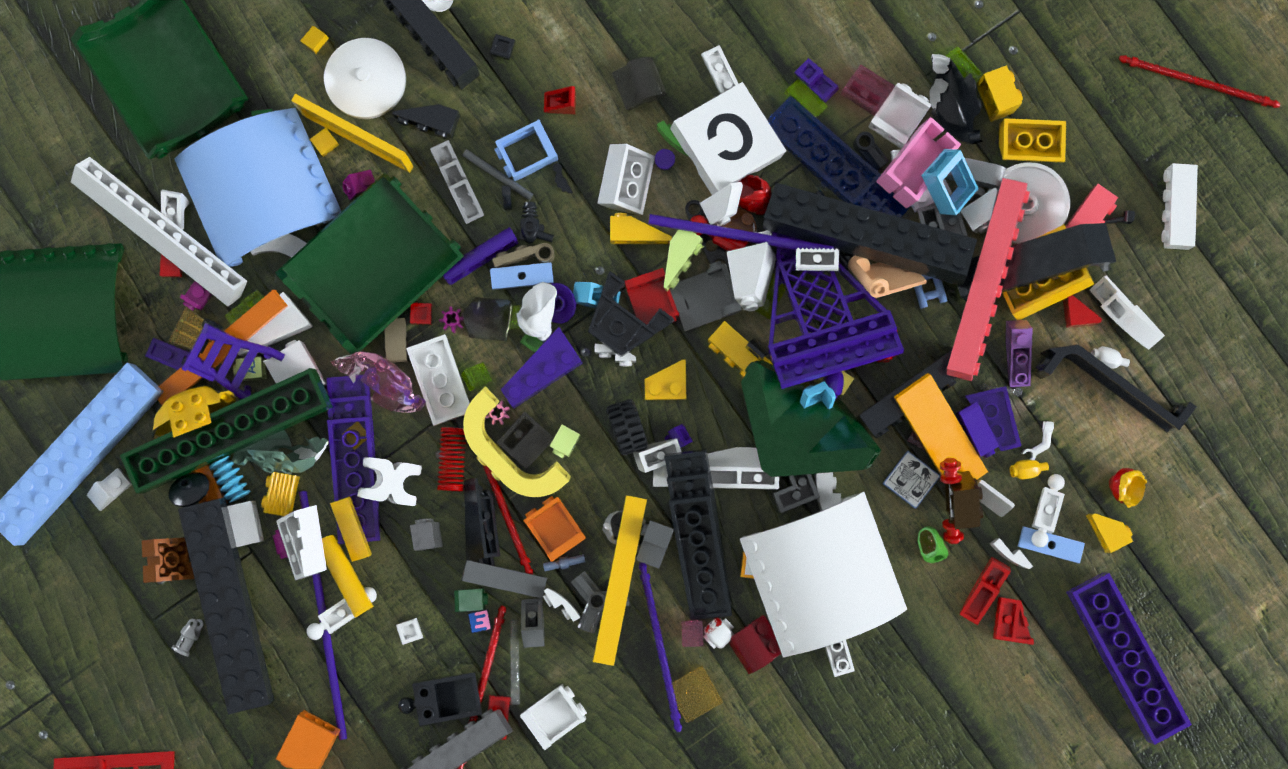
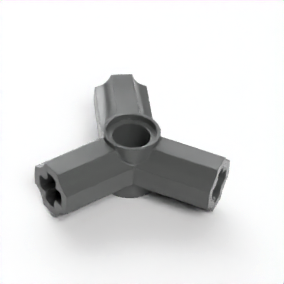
M584 571L571 581L572 585L587 602L577 627L594 634L603 612L607 590L601 591L586 571ZM599 595L603 598V604L600 607L593 606L591 602L593 596ZM627 597L626 606H629V597Z

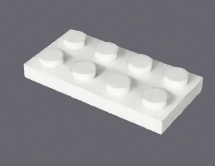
M444 334L406 348L433 426L464 416L470 402L446 335Z

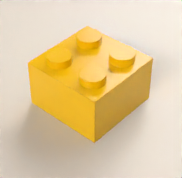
M1007 65L983 74L976 84L991 122L1013 114L1022 104L1023 97L1021 91L1016 89L1014 74L1011 70H1008Z

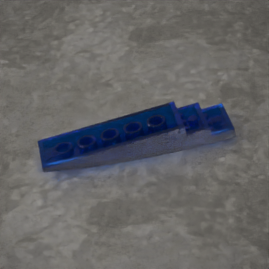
M789 96L767 120L782 145L841 201L900 218L911 208L910 206L906 209L893 197L894 192L889 194L876 182L881 174L792 96Z

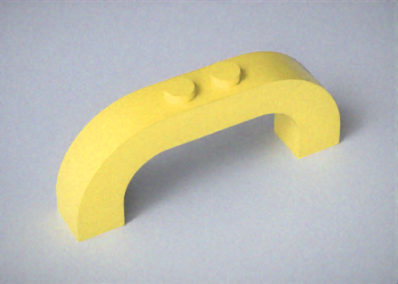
M485 386L477 393L467 407L463 424L466 440L470 448L477 455V460L483 466H488L496 480H501L508 488L518 494L528 497H542L561 489L569 482L571 476L557 461L543 473L528 474L522 471L488 436L485 430V418L497 406L499 400Z

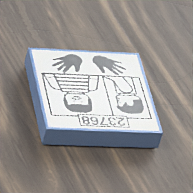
M906 451L882 484L916 509L940 478V475L909 451Z

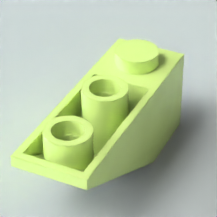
M678 230L671 239L664 281L665 291L668 292L670 288L674 289L680 280L678 277L681 272L685 273L692 264L690 262L694 255L698 256L704 247L702 245L703 238L696 233Z

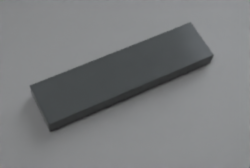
M466 560L461 581L543 599L547 578Z

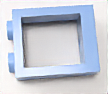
M540 120L495 141L497 148L494 150L499 160L504 159L506 166L503 168L508 178L513 177L514 181L558 161V156ZM536 133L548 157L516 172L504 148Z

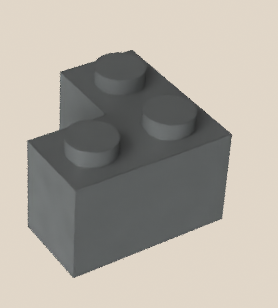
M811 474L787 476L790 487L772 494L779 513L820 498Z
M651 520L649 524L645 523L640 534L644 538L642 544L638 543L636 560L659 569L674 529Z

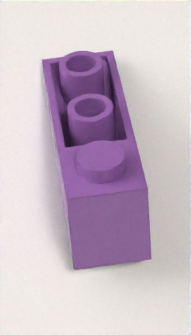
M1027 320L1006 321L1009 387L1030 386L1033 328Z

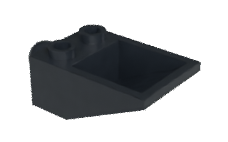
M475 672L415 681L412 684L415 700L410 697H404L398 703V708L403 714H410L416 708L419 726L482 715ZM422 689L428 690L427 696L421 695ZM425 710H430L432 716L426 717L424 714Z

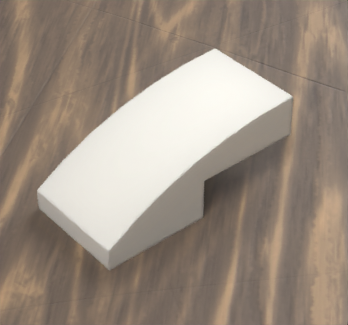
M995 538L989 543L996 552L1009 562L1025 569L1033 567L1020 550H1014L1011 553L1000 538Z

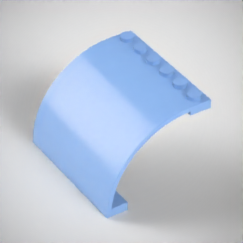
M296 108L259 114L225 126L196 141L174 158L217 258L229 267L240 265L243 262L241 258L243 255L261 245L312 225L330 223L342 212Z

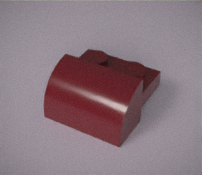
M761 615L747 626L735 632L729 641V645L748 674L763 668L772 662L774 658L782 654L774 631L764 615Z

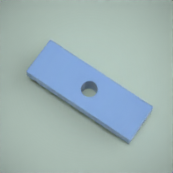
M551 262L490 269L492 290L535 286L541 282L554 283ZM525 274L526 277L525 279L520 280L519 275Z
M1022 527L1017 547L1080 563L1085 543L1046 533L1049 541L1053 543V547L1050 549L1048 543L1044 547H1036L1032 543L1031 538L1033 533L1038 530Z

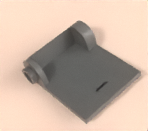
M721 261L709 265L710 268L707 272L679 281L674 289L670 288L685 332L742 311V307L734 297L732 280L726 263L722 264Z

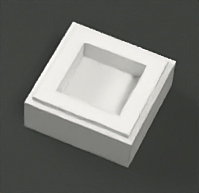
M417 618L396 625L402 645L423 638Z

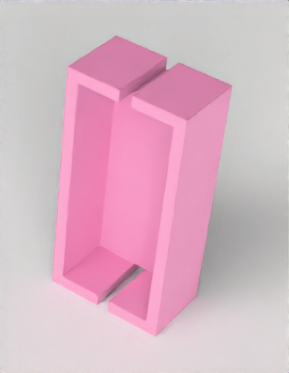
M931 117L919 126L876 181L889 194L894 192L893 197L906 209L917 202L927 189L921 176L944 149H958L961 145L948 132L935 142L933 139L942 133L944 128Z

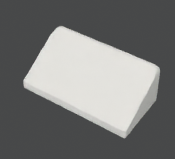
M977 481L978 487L982 488L983 499L980 502L998 516L1003 517L1015 506L1014 503L985 481Z

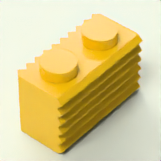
M278 472L268 475L266 479L268 492L267 496H263L261 507L264 508L263 512L280 516L292 513L300 477Z

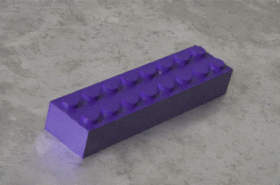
M1102 572L1066 592L1146 741L1155 745L1191 726L1190 720L1110 573Z

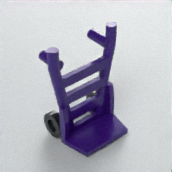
M205 318L201 324L203 328L188 356H184L181 363L183 364L182 370H188L212 382L215 380L227 390L233 392L239 399H244L251 395L252 388L246 385L242 391L239 386L257 353L264 354L266 359L273 357L281 362L285 354L268 346L238 339L222 331L223 327L219 323ZM209 340L215 341L206 359L203 361L199 357L200 353L203 354ZM223 344L232 345L217 372L211 366ZM240 348L249 350L232 382L229 381L225 376Z

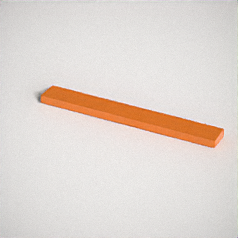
M272 290L224 332L247 341L287 308L288 305L276 290ZM215 341L207 345L203 354L200 353L199 357L203 361L206 359ZM223 344L211 366L212 368H215L224 361L232 345ZM181 367L158 386L164 391L158 401L163 405L167 399L190 389L203 377L188 370L184 371Z

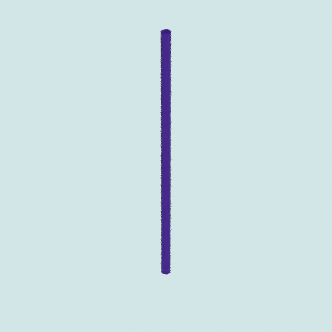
M307 491L298 492L301 509L308 508ZM318 573L312 575L318 615L326 611L321 575ZM325 629L322 639L337 728L341 729L338 736L339 740L347 739V732L331 635Z

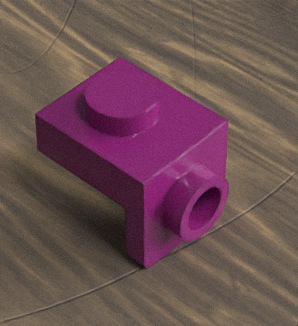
M371 170L349 174L343 181V191L348 196V199L352 200L357 195H361L375 180Z

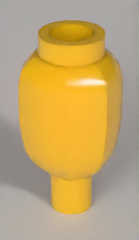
M1030 459L1017 461L1014 465L1010 466L1011 476L1020 480L1037 477L1041 471L1049 470L1047 462L1039 463L1036 460Z

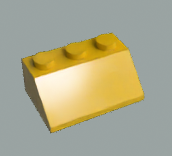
M1004 118L999 124V148L1002 160L1065 162L1066 121Z

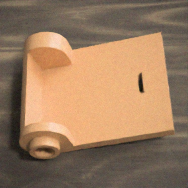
M856 255L848 262V269L869 294L875 298L926 284V279L919 273L880 262L870 264L868 259Z

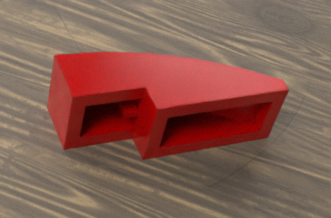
M991 557L967 597L959 615L978 625L999 594L1000 587L1011 572L1010 567Z

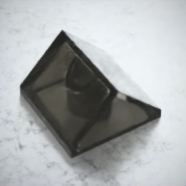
M475 297L462 313L469 337L507 341L513 301Z

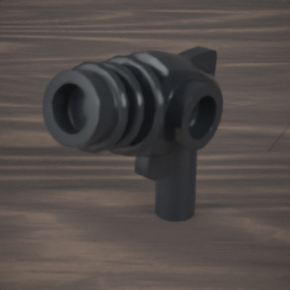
M524 202L522 207L524 209L522 213L524 214L521 215L523 219L520 220L521 232L519 239L525 240L529 244L533 243L536 238L552 243L554 235L544 232V225L540 224L539 219H536L538 217L536 214V202Z

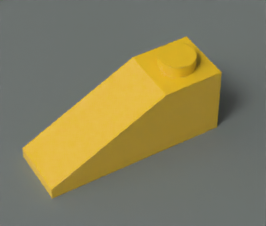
M615 213V216H610L611 244H670L672 236L632 216H627L626 213Z

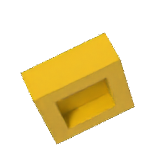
M326 127L310 139L323 157L339 146Z
M355 422L346 430H357L361 436H366V430L359 422ZM348 433L347 441L350 444H354L356 442L355 435ZM367 438L361 439L359 444L354 446L353 449L356 450Z

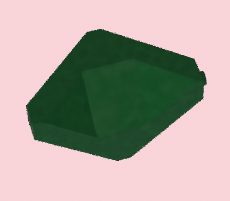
M760 360L751 362L745 370L746 375L742 379L741 385L761 469L771 477L856 471L871 467L882 450L844 402L837 398L831 409H827L822 401L804 408L800 403L803 390L812 384L804 382L781 389L772 364Z

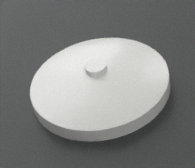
M358 38L344 43L331 55L325 68L324 84L330 100L340 111L358 119H373L388 113L398 104L405 90L406 72L399 55L389 45L372 38Z
M1031 162L1016 164L1006 169L1004 178L1028 183L1027 191H1030L1028 203H1023L1022 210H1025L1023 220L1018 222L1016 227L1019 229L1017 241H1012V243L1019 244L1035 239L1065 224L1070 210V196L1063 179L1054 170L1045 165Z

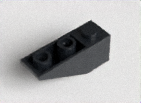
M440 104L397 110L392 113L394 118L397 119V123L408 126V124L414 125L417 130L427 132L428 130L435 132L434 135L446 139V137L453 138L460 119L458 110Z

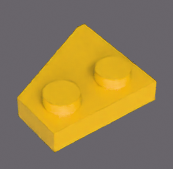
M681 360L646 378L645 400H686V360Z

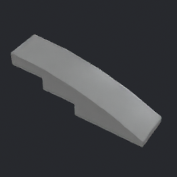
M449 140L430 148L465 223L467 224L484 216Z

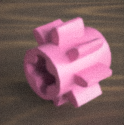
M502 400L486 415V419H493L492 425H495L496 421L504 425L503 419H510L506 415V411H509L510 407L503 408L504 401ZM495 408L503 410V412L500 413V418H498L495 415L493 416V413H495Z

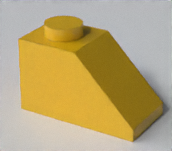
M1095 513L1086 515L1105 553H1112L1133 542L1131 538L1132 532L1123 522Z

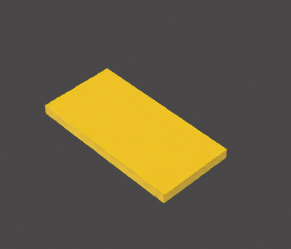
M297 94L292 98L293 104L307 119L324 128L326 127L328 130L408 173L413 169L414 166L404 151Z

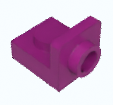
M194 281L185 295L181 294L180 298L184 300L183 305L189 309L194 310L197 308L202 311L212 294Z

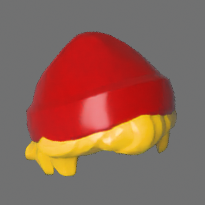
M1122 468L1110 478L1109 487L1114 498L1118 502L1125 504L1127 508H1130L1131 506H1136L1143 499L1147 480L1144 479L1143 473L1139 470Z

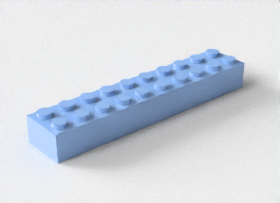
M126 363L0 499V533L14 546L24 545L154 405L164 391L135 364Z

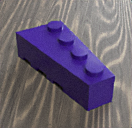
M558 327L504 385L501 391L515 409L583 363Z

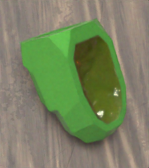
M931 526L922 528L918 533L917 542L924 561L935 563L948 557V550L944 545L942 536Z

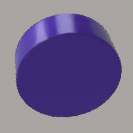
M661 149L656 153L655 164L659 169L669 170L674 166L675 156L672 151Z

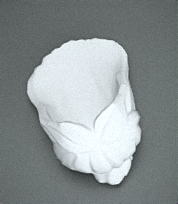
M541 282L528 290L522 299V307L519 313H517L518 325L522 331L529 336L537 337L541 341H546L552 333L551 321L554 314L557 291L550 283Z

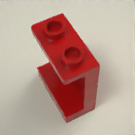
M663 268L626 280L624 284L635 316L646 325L659 308L675 319L674 322L679 317V312L670 289L668 292L664 289L665 272Z

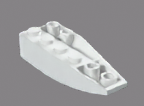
M735 447L708 453L713 488L779 489V477H771L761 469L757 448ZM666 465L653 470V487H668Z

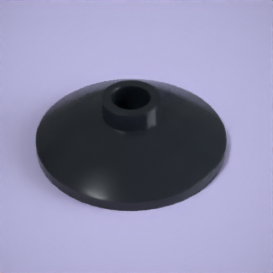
M191 472L176 479L168 492L171 503L178 507H187L198 503L209 490V480L204 474L198 472Z

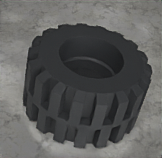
M628 399L607 406L606 411L620 453L624 456L646 449L648 443L634 401Z

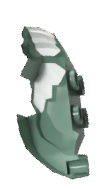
M283 430L235 452L232 462L237 465H245L248 461H251L268 473H302L314 466V463L325 450L328 440L325 438L320 439L319 437L312 439L305 437L309 444L308 446L297 445L292 447L287 433ZM287 448L293 452L285 455L283 452H279L278 449Z

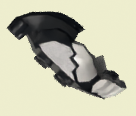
M932 54L931 71L935 74V79L932 82L929 96L930 104L933 108L931 114L934 120L944 128L945 133L948 132L959 142L970 145L983 142L980 138V130H973L974 117L981 112V101L977 98L975 91V79L972 78L971 73L964 79L951 58L940 54Z

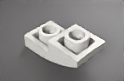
M595 344V354H599V358H611V355H615V362L623 367H630L632 363H636V357L631 353L620 357L604 344Z
M550 588L544 590L546 595L543 597L549 607L553 605L554 608H557L562 604L564 606L561 609L567 620L571 618L573 622L581 617L575 607L561 594Z

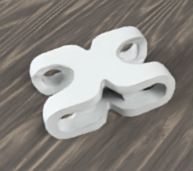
M364 457L363 466L373 469L377 475V480L371 488H359L358 497L376 501L387 499L391 503L401 505H416L417 498L404 491L403 482L409 475L419 476L422 470L421 466L402 462L392 465L386 459Z

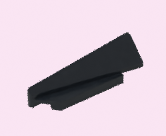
M477 478L464 481L466 560L495 566L493 557L500 556L493 494L489 490H484L478 484Z

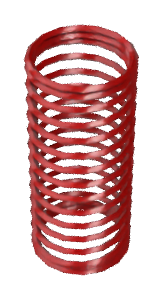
M442 427L440 431L444 433L440 435L446 438L440 439L443 441L440 445L444 447L439 449L446 452L439 453L442 455L439 459L444 461L438 463L446 466L438 467L442 469L438 473L443 474L439 475L438 478L445 480L437 481L444 484L437 485V490L463 491V487H457L464 486L463 484L449 483L463 482V479L446 477H464V475L444 472H464V470L449 469L464 468V465L446 463H465V461L444 458H465V456L449 454H465L466 452L447 449H466V447L445 445L466 444V442L449 441L452 439L466 440L464 437L447 436L465 435L464 428Z

